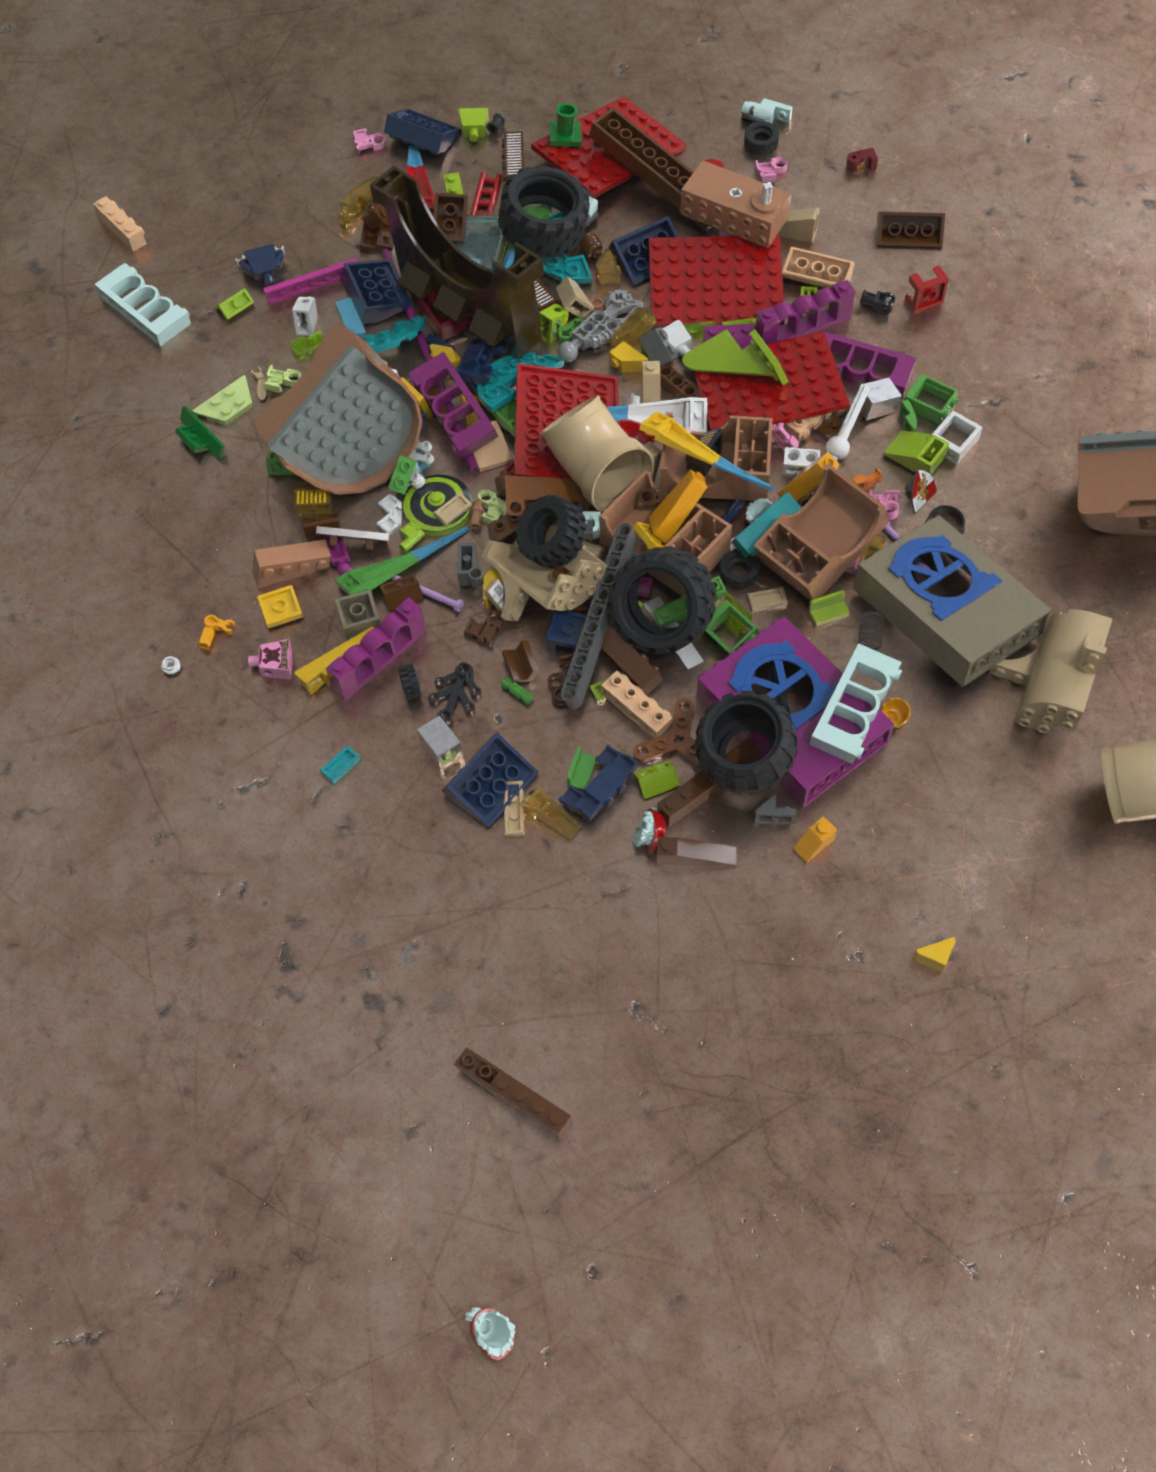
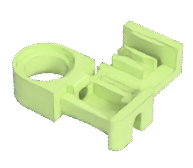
M270 365L267 371V382L264 383V387L266 390L280 393V384L292 387L297 380L292 381L289 378L295 376L299 379L301 373L289 368L286 372L273 369V365Z
M481 490L478 493V501H482L484 508L488 510L487 513L484 512L482 514V522L490 524L492 521L498 520L502 516V512L503 516H505L507 513L506 501L498 498L497 493L490 490ZM484 496L490 497V499L487 501L482 500L481 498Z

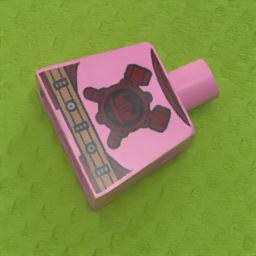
M286 639L261 644L259 646V655L248 657L249 667H259L263 677L291 679L292 646L290 640Z

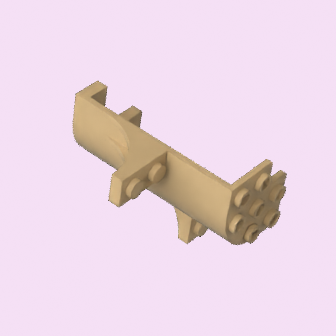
M553 524L546 532L545 543L551 540L557 530V527ZM488 540L481 557L494 566L502 577L505 588V602L501 617L504 620L518 621L529 596L546 609L558 611L572 610L585 602L595 593L598 582L602 579L608 566L600 560L605 549L599 545L583 541V547L577 552L578 555L572 558L570 563L563 564L562 566L569 569L571 575L560 574L557 580L552 577L555 568L548 569L524 557L518 548L517 541L513 545Z
M1069 610L1068 613L1063 614L1060 611L1049 618L1040 644L1032 653L1019 659H1004L990 669L989 673L996 677L1006 678L1017 684L1026 685L1014 719L1015 723L1048 734L1052 733L1055 725L1064 730L1075 731L1084 713L1095 674L1107 650V647L1104 646L1112 618L1084 610Z

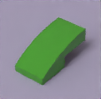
M907 399L901 402L899 411L904 419L902 428L904 431L916 432V415L911 403Z

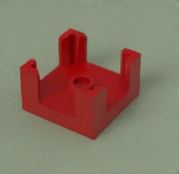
M940 265L932 269L937 278L923 282L917 273L909 276V283L915 292L914 297L907 293L905 300L914 313L944 303L949 278Z

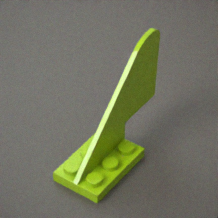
M726 329L690 350L682 358L684 365L696 372L772 376L775 381L779 380L782 385L789 382L778 359L755 329L749 333L752 338L751 344L743 350Z

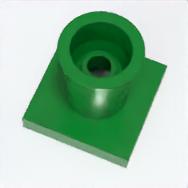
M561 103L557 105V121H549L550 146L581 147L580 121H575L578 108L574 104Z

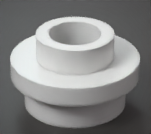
M169 656L162 661L161 668L166 674H175L179 671L181 665L177 658Z

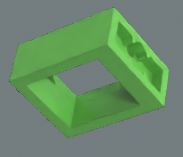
M921 373L906 394L904 400H909L916 414L940 425L942 420L946 419L950 414V409L955 408L959 399L957 398L958 390ZM924 390L947 401L942 410H939L917 400V398Z
M726 599L715 610L712 621L704 632L729 654L731 651L741 648L745 641L755 638L759 630ZM733 613L751 631L730 649L713 631Z

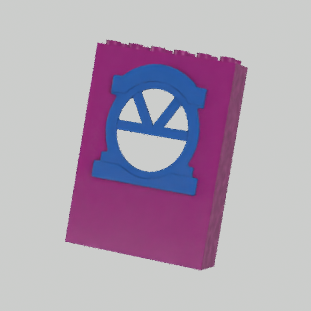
M784 616L780 620L777 619L772 622L766 630L758 632L752 640L745 641L738 650L731 651L727 658L716 662L713 668L702 672L698 677L697 698L708 708L713 702L717 703L722 700V696L731 692L735 695L741 694L742 691H752L751 684H756L772 689L766 695L774 699L804 676L808 675L814 689L812 701L804 710L795 714H789L796 728L798 749L791 770L787 776L780 779V784L802 807H805L889 743L894 723L879 709L876 718L869 723L868 733L861 746L864 748L860 759L856 758L853 764L809 745L811 737L843 673ZM774 661L779 684L755 677L753 674L764 663ZM782 662L793 663L801 669L786 680ZM845 692L840 700V703L861 712L873 710L866 701ZM833 714L829 725L850 734L862 732L859 725L836 714ZM743 731L735 735L740 743L748 738L760 750L759 760L765 757L771 750L769 741L759 732Z

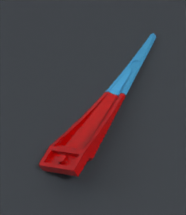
M409 144L406 173L418 180L425 203L430 212L434 213L435 196L426 175L419 149L415 144Z

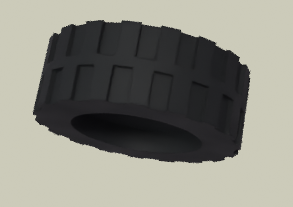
M757 121L748 125L744 137V145L747 150L760 155L769 154L776 150L779 132L774 124L766 121ZM757 135H764L769 137V139L765 141H759L754 139V137Z
M738 549L728 551L720 561L719 576L723 584L725 583L727 587H731L734 590L748 589L750 586H753L759 577V559L751 555L745 558ZM734 563H743L747 565L748 573L744 576H737L731 572L730 568Z

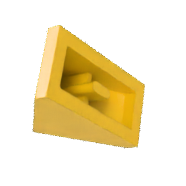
M955 937L917 949L913 956L914 960L943 972L955 944Z

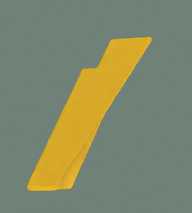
M373 627L366 629L294 672L310 695L314 694L324 683L331 688L326 667L339 656L342 657L351 646L359 645L363 636L374 629Z

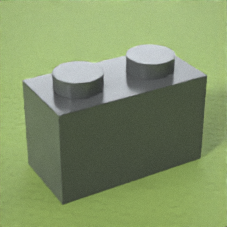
M655 328L639 338L650 361H660L661 366L675 360L677 356L674 346L667 339L666 331L662 328Z

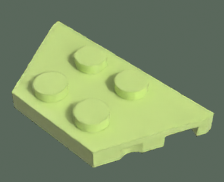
M245 375L193 409L192 412L197 417L201 415L209 421H217L223 425H228L253 407Z

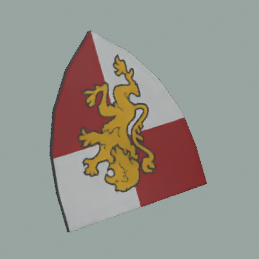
M917 470L915 476L910 478L912 485L907 484L905 486V490L911 492L914 513L937 492L933 477L924 470Z

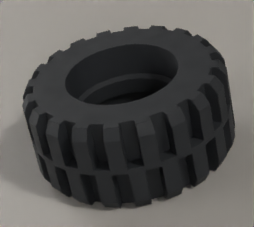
M545 495L535 499L536 502H531L527 510L524 509L522 512L523 516L521 519L519 518V526L516 528V534L518 535L516 541L524 557L542 567L553 569L570 563L571 559L578 555L577 552L583 547V540H586L585 531H587V524L581 509L558 495ZM558 520V527L554 536L545 543L547 530Z

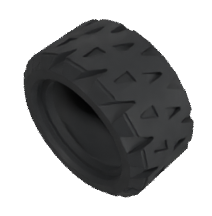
M548 166L526 167L519 170L517 175L512 174L503 186L498 215L499 229H502V236L508 243L511 242L513 247L517 242L541 258L560 257L563 253L568 254L573 251L584 237L590 208L589 196L586 189L582 187L581 182L573 175L567 174L566 171ZM531 204L547 205L559 210L565 217L557 220L540 219L524 211L523 207Z
M656 547L632 558L617 571L609 588L608 603H611L609 614L613 624L617 623L618 633L627 642L632 641L635 648L645 652L652 651L654 654H667L671 651H678L703 633L712 621L716 610L714 604L717 601L716 587L711 582L712 576L707 567L699 563V559L688 551H680V548ZM646 573H666L674 577L682 585L688 599V612L682 625L662 627L651 622L643 614L638 603L637 594L639 583Z

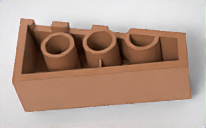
M325 540L254 550L253 575L257 588L260 589L329 568L331 555Z

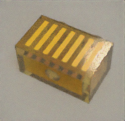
M320 488L294 489L293 507L296 517L331 514V492Z

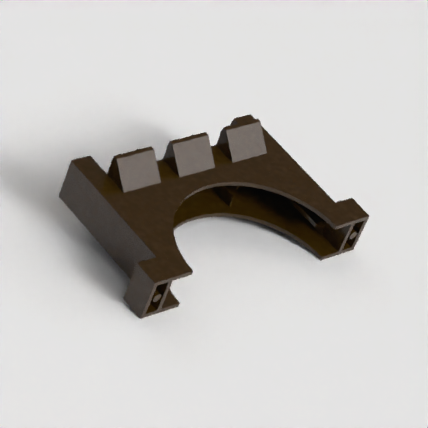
M393 165L369 184L373 201L383 206L386 210L401 274L398 282L401 287L421 300L432 291H435L438 295L433 304L434 309L455 323L460 322L465 316L470 314L473 316L468 329L470 333L491 347H494L505 338L507 352L518 359L522 358L542 340L538 314L540 307L537 304L534 282L544 275L543 260L540 256L516 242L514 244V261L509 268H505L496 261H493L492 269H488L464 254L443 232L425 203L417 179Z

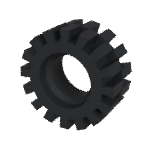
M413 664L398 667L406 700L421 697L420 686Z

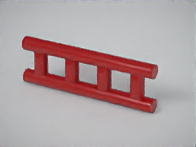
M481 172L469 216L470 222H474L475 218H484L486 224L491 222L502 179L501 174L498 173L495 178L486 177L487 174L485 172ZM484 183L494 184L493 189L483 188ZM481 195H489L490 200H480ZM478 206L488 207L487 212L477 211Z

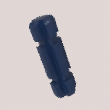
M428 334L426 337V341L430 345L448 346L456 351L453 345L438 337L435 338L433 334Z
M734 500L735 503L731 504L725 512L726 514L721 518L730 524L731 520L735 518L740 509L745 505V500Z

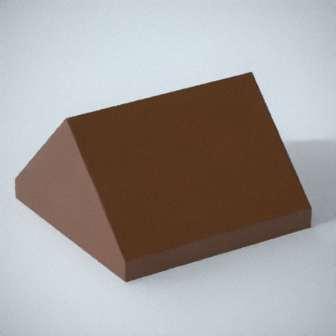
M339 512L304 518L303 528L307 542L323 539L322 536L315 535L316 526L341 529Z

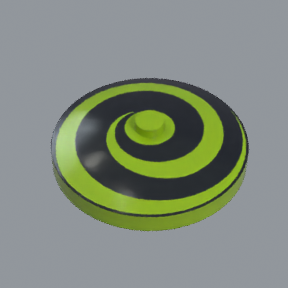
M441 474L424 477L425 484L421 488L415 489L411 485L406 490L402 500L404 518L407 523L412 522L419 527L425 535L443 536L453 533L463 527L471 516L469 509L447 527L434 516V512L459 492L470 501L473 507L470 490L462 481L455 477Z

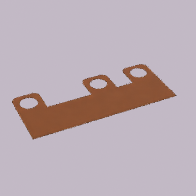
M505 475L506 507L509 515L523 516L522 512L525 509L524 499L535 500L545 495H558L569 502H584V511L587 512L588 507L593 506L584 498L581 488L573 479ZM518 502L521 505V511L518 513L511 511V503Z

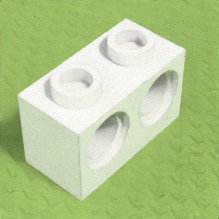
M785 447L782 475L796 476L801 470L820 457V450Z

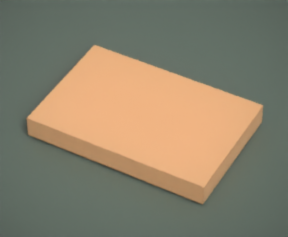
M497 420L492 421L491 424L495 428L498 437L473 452L480 472L507 465L513 460Z

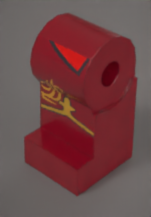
M874 148L849 153L846 162L847 170L851 172L863 168L876 170L878 157Z

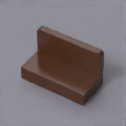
M414 573L380 585L390 612L395 611V608L408 597L415 603L423 600L420 585Z
M528 640L521 641L516 650H503L502 655L512 681L533 682L540 670Z

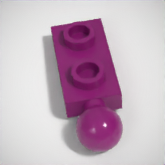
M322 536L323 540L327 543L333 567L337 566L338 574L342 575L351 570L350 564L347 563L350 562V557L343 539L338 538L337 546L333 547L329 546L330 537Z

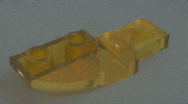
M379 176L371 177L360 183L341 201V212L338 215L341 228L347 229L361 208H367L372 198L369 184Z

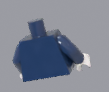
M273 243L244 251L242 259L237 260L236 258L235 260L238 267L242 268L248 275L255 277L256 280L263 279L265 285L270 286L275 283L273 276H277L278 270L282 268L285 255L284 246L281 249H277Z

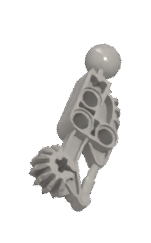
M613 288L612 292L608 291L604 299L606 310H597L589 315L572 332V341H565L559 345L557 349L558 357L563 359L564 362L570 363L576 359L578 348L582 351L588 348H592V350L600 349L603 345L617 340L619 334L626 328V323L637 313L643 311V302L633 300L631 294L627 293V290L622 291L621 288L619 290ZM629 312L625 318H616L620 314Z

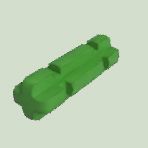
M505 677L501 681L503 688L509 689L510 693L519 699H523L524 703L530 704L533 701V695L525 692L524 688L516 682H512L509 677Z

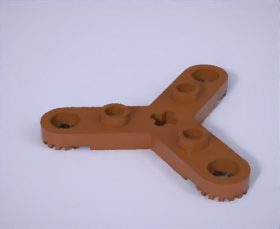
M682 698L676 702L669 734L639 743L634 747L633 756L636 761L647 763L653 759L656 760L678 753L701 769L695 752V740L690 737L694 713V704L690 699ZM683 704H686V706L690 707V709L688 711H682L680 710L681 705L683 706ZM676 738L682 740V744L676 742ZM644 749L648 751V754L646 756H640L638 755L639 750Z

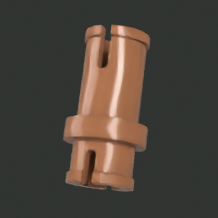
M474 501L473 507L470 509L471 521L469 527L477 530L481 528L482 514L485 512L482 501Z

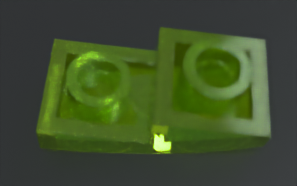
M319 330L308 338L302 335L289 344L297 357L316 352L317 346L325 337Z

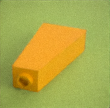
M826 452L801 470L778 495L782 497L788 492L797 502L821 483L824 468L827 464H830L835 469L840 464L829 452Z
M690 469L649 516L653 534L665 543H668L673 538L707 489L705 477L701 473H695Z

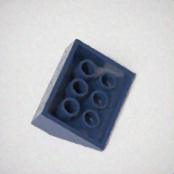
M407 108L387 114L384 133L389 134L390 138L402 139V142L406 144H415L419 149H428L430 153L439 155V153L445 152L462 129Z
M669 216L612 240L608 246L615 262L633 286L650 279L649 238L679 237Z
M391 259L344 263L342 280L362 324L380 322L412 306L405 289L398 284L400 278Z
M496 732L441 791L454 804L489 828L502 814L505 807L510 805L515 795H519L521 788L523 790L537 775L538 771ZM507 781H523V784L519 788L517 784L507 785ZM508 788V801L504 804L505 792Z

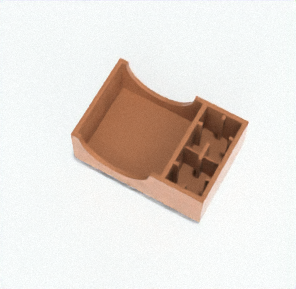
M666 412V416L674 419L673 412ZM730 416L728 422L720 428L723 429L722 453L720 456L768 484L773 418ZM684 428L697 439H700L706 433ZM663 444L660 491H672L690 470L687 469V461L685 460L687 454ZM712 466L705 476L707 489L701 496L702 498L754 501L759 498L766 499L768 490Z
M827 464L824 468L822 481L812 498L796 513L792 515L783 513L754 544V548L762 563L811 601L822 597L886 527L889 522L885 506L830 464Z
M645 470L600 515V542L609 548L619 525L628 523L633 528L636 522L650 524L649 516L656 509V505H645L639 500V493L643 488L655 487L649 471ZM645 491L642 493V498L645 501H649L652 499V493ZM696 503L694 509L691 510L673 538L665 546L680 548V551L690 552L710 572L721 561L723 555L730 551L732 525ZM638 537L633 551L637 555L648 550L645 542ZM648 572V574L681 596L686 595L684 588L674 577L662 572Z

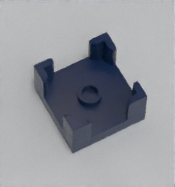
M555 610L546 636V650L555 652V645L572 648L574 653L587 615L567 610Z

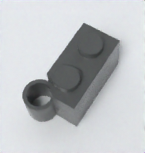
M458 543L457 575L459 586H470L471 584L473 587H480L483 585L484 577L482 569L478 567L476 543Z

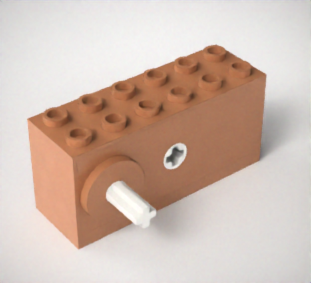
M702 160L681 190L680 214L769 248L788 219L791 193L773 187L771 182L767 184Z

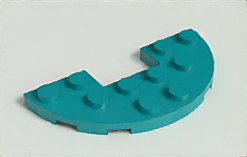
M558 211L552 214L549 220H557L565 216L562 212ZM563 253L560 257L542 258L544 273L555 280L562 282L568 276L577 284L593 282L584 254L568 258L567 254Z
M415 316L409 321H397L392 325V331L383 330L376 335L367 334L361 339L376 353L397 347L402 340L410 341L418 336L417 332L419 330H424L426 326L425 317Z
M527 352L520 359L512 357V355L498 359L490 364L495 370L491 379L486 383H477L479 400L487 410L493 413L516 398V391L510 388V386L516 383L518 363L560 369L564 366V360L550 354H545L544 356L535 355V352Z

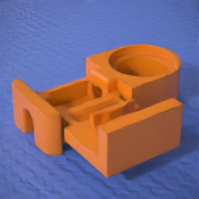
M876 467L874 473L865 477L863 474L852 478L851 481L868 493L870 489L872 491L875 490L877 482H881L882 472Z

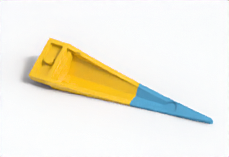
M656 411L640 425L639 430L644 431L649 436H655L654 440L767 490H773V486L747 473L711 450L669 416Z

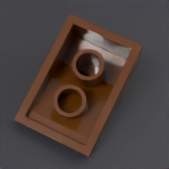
M435 192L434 219L452 242L464 243L468 195Z

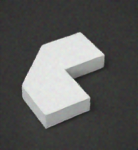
M391 493L377 503L378 507L387 515L376 523L380 531L389 533V537L402 527L403 514L402 502Z

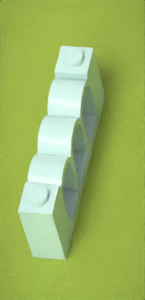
M126 263L94 284L98 295L160 346L191 324L190 314L185 308L182 309L177 304L174 306L172 300L167 297H160L157 288L152 285H146L143 277L137 273L135 268L128 266ZM138 287L123 299L119 297L129 289ZM147 299H152L137 311L134 309L143 301ZM164 310L167 311L153 322L149 321L157 313Z
M858 643L811 737L809 745L851 764L854 763L856 758L860 759L864 748L861 746L868 733L869 723L876 718L880 701L886 697L893 681H898L902 672L899 669L901 662ZM857 671L880 682L883 689L871 690L850 680L854 672ZM845 692L866 701L873 710L861 712L840 703V700ZM833 714H836L859 725L862 732L850 734L829 725Z

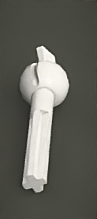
M866 384L860 385L838 435L830 438L826 443V452H829L836 461L843 459L849 453L850 444L847 439L870 390Z

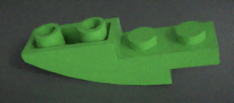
M720 576L711 579V582L716 587L717 601L727 593ZM687 595L653 610L660 626L665 627L676 621L679 624L684 622L688 612Z

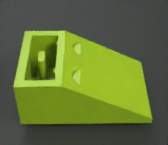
M901 430L883 452V455L914 472L924 470L932 475L947 456L950 443L936 435Z

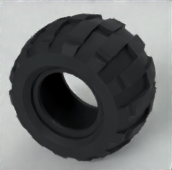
M742 691L741 694L735 695L731 692L722 696V700L719 702H713L706 709L705 717L699 720L695 732V752L701 769L704 770L707 777L715 785L724 787L726 791L738 795L741 792L748 793L749 795L760 794L759 791L766 788L770 790L780 783V779L788 775L794 764L793 760L797 755L798 740L796 728L789 713L783 706L777 705L773 698L765 694L757 695L754 691ZM743 731L759 732L767 738L771 745V750L765 757L751 764H734L728 762L726 757V748L729 741Z

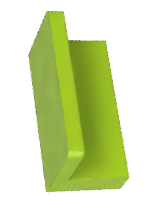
M243 288L214 306V308L220 309L225 319L228 320L254 303L246 288Z
M844 590L810 601L808 614L815 627L850 615V611L844 602Z
M669 760L633 773L635 781L640 785L645 799L680 786L675 766Z

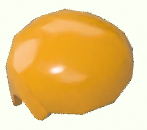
M901 698L888 699L880 709L894 723L893 728H900L911 716L910 706Z

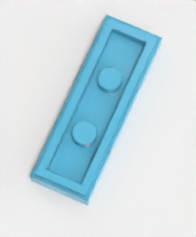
M351 297L335 302L344 326L356 334L360 333L361 338L365 336L366 331Z

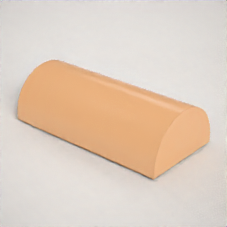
M791 246L782 270V278L822 288H832L833 284L848 280L850 283L855 262Z

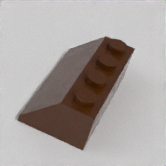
M879 211L876 228L877 245L943 247L945 213Z

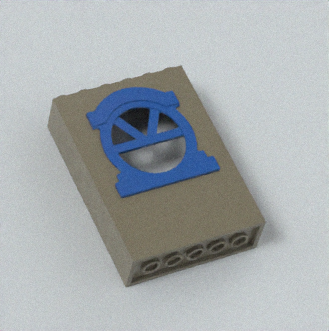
M940 515L929 519L922 526L914 528L912 532L901 536L894 543H889L884 549L876 551L866 560H861L857 565V572L854 578L853 589L962 687L1042 635L1052 611L1051 608ZM931 552L937 572L914 565L912 562L919 555ZM940 553H944L954 563L944 568ZM959 568L970 575L972 579L970 588L960 596L940 597L925 591ZM911 571L931 577L917 584L912 577Z

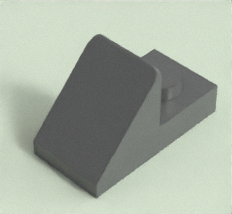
M775 794L756 810L755 823L794 824L796 808L787 806L776 808Z

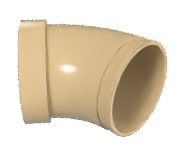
M595 395L574 407L540 432V435L545 439L547 446L558 462L581 488L584 498L602 513L645 470L651 473V477L653 475L654 458L651 452L638 440L630 438L623 431L605 404L602 403L599 395Z
M1156 740L1103 747L1101 751L1103 777L1110 811L1115 824L1156 819Z

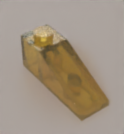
M635 308L609 339L612 348L614 349L623 341L631 345L649 333L657 323L652 309Z
M540 787L531 790L519 804L533 818L568 841L581 828V825Z

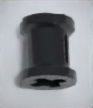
M496 113L493 116V120L487 123L486 128L490 133L496 135L499 133L500 127L505 125L506 120L501 114Z

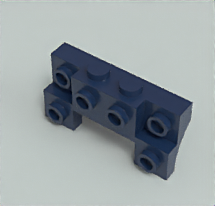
M505 338L494 347H491L484 341L480 343L472 340L456 368L462 380L467 382L472 379L475 384L488 382L495 371L492 365L488 366L493 355H501L506 352Z
M607 745L603 752L596 757L595 761L604 768L584 789V793L570 785L564 795L559 798L561 804L573 813L576 811L589 822L605 806L608 808L613 803L614 796L617 793L621 794L627 786L625 784L626 780L639 765V762L630 755H625L610 745Z

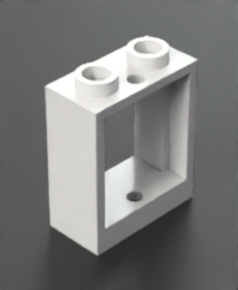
M952 411L932 435H936L950 443L945 458L957 465L980 438L983 427ZM950 425L970 435L961 447L941 437Z

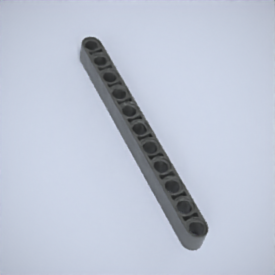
M623 523L616 529L605 561L608 566L602 579L598 582L561 691V698L571 709L579 708L584 701L611 620L609 614L611 603H608L609 588L613 583L612 579L617 571L626 562L631 560L637 542V535L628 523Z

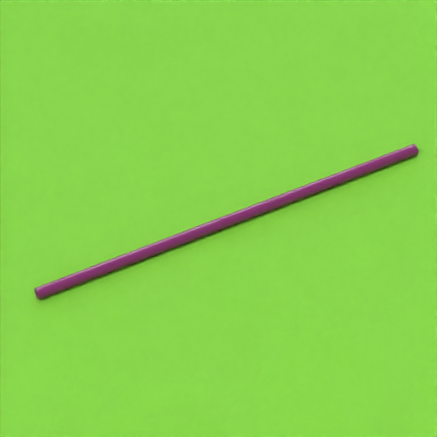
M384 249L382 251L383 258L391 259L397 271V268L394 264V261L389 250ZM412 306L405 310L409 320L416 316ZM419 330L416 339L427 362L432 359L431 351L423 332ZM443 381L436 384L440 393L446 390ZM451 401L445 404L449 413L455 410ZM460 421L453 425L454 432L463 431ZM473 453L465 457L472 473L477 472L479 467Z

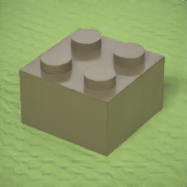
M371 589L335 599L346 640L353 638L370 627L379 628L381 623Z

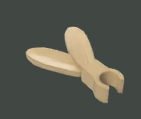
M257 367L258 373H254L253 370L251 372L252 376L258 381V397L263 401L267 396V390L264 387L267 379L264 378L261 368Z

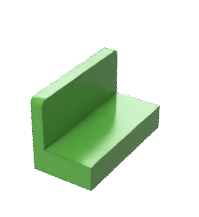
M582 746L577 747L568 772L567 789L572 785L584 793V789L590 783L597 762L595 761V756L582 753Z

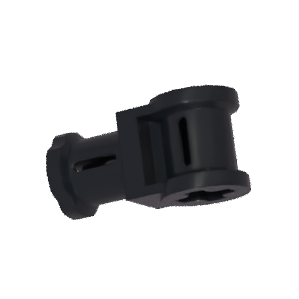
M864 289L860 304L872 305V310L888 315L891 312V305L894 304L896 297L890 292L878 291L877 294H874Z

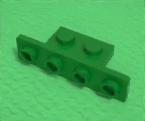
M183 406L180 420L185 425L176 427L175 433L194 453L210 450L217 459H222L224 444L187 406Z

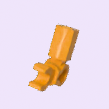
M215 615L206 616L204 619L205 627L197 643L198 647L209 650L215 631H223L227 635H232V629L227 627H235V622L230 619L223 621Z

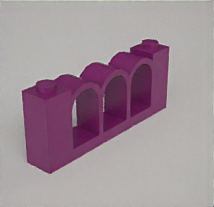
M848 280L833 284L832 288L826 287L818 290L813 296H800L792 304L784 302L776 305L774 308L769 307L756 312L755 330L767 345L808 335L850 320L855 290ZM830 303L829 309L821 311L826 304ZM809 310L808 316H806V317L800 319V317H801L806 311ZM788 318L787 324L779 326L784 319Z
M825 332L831 351L848 355L844 363L836 365L840 377L844 376L853 385H861L885 379L873 374L876 364L890 367L894 370L886 378H890L901 394V399L903 398L914 371L916 357ZM854 357L871 362L864 371H855L850 367Z
M444 351L409 373L411 377L410 384L419 390L426 402L432 406L437 420L444 424V428L453 442L451 447L456 455L460 453L462 458H465L498 437L495 428ZM449 376L455 383L438 395H428L429 390ZM461 394L467 401L448 414L439 413L443 405ZM472 412L479 419V421L463 431H451L456 422Z
M409 597L395 608L396 612L390 613L383 619L379 628H374L367 632L359 645L351 646L342 657L339 656L326 667L332 691L345 702L426 633L422 608Z

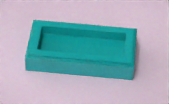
M347 745L320 769V773L334 785L361 760V756Z

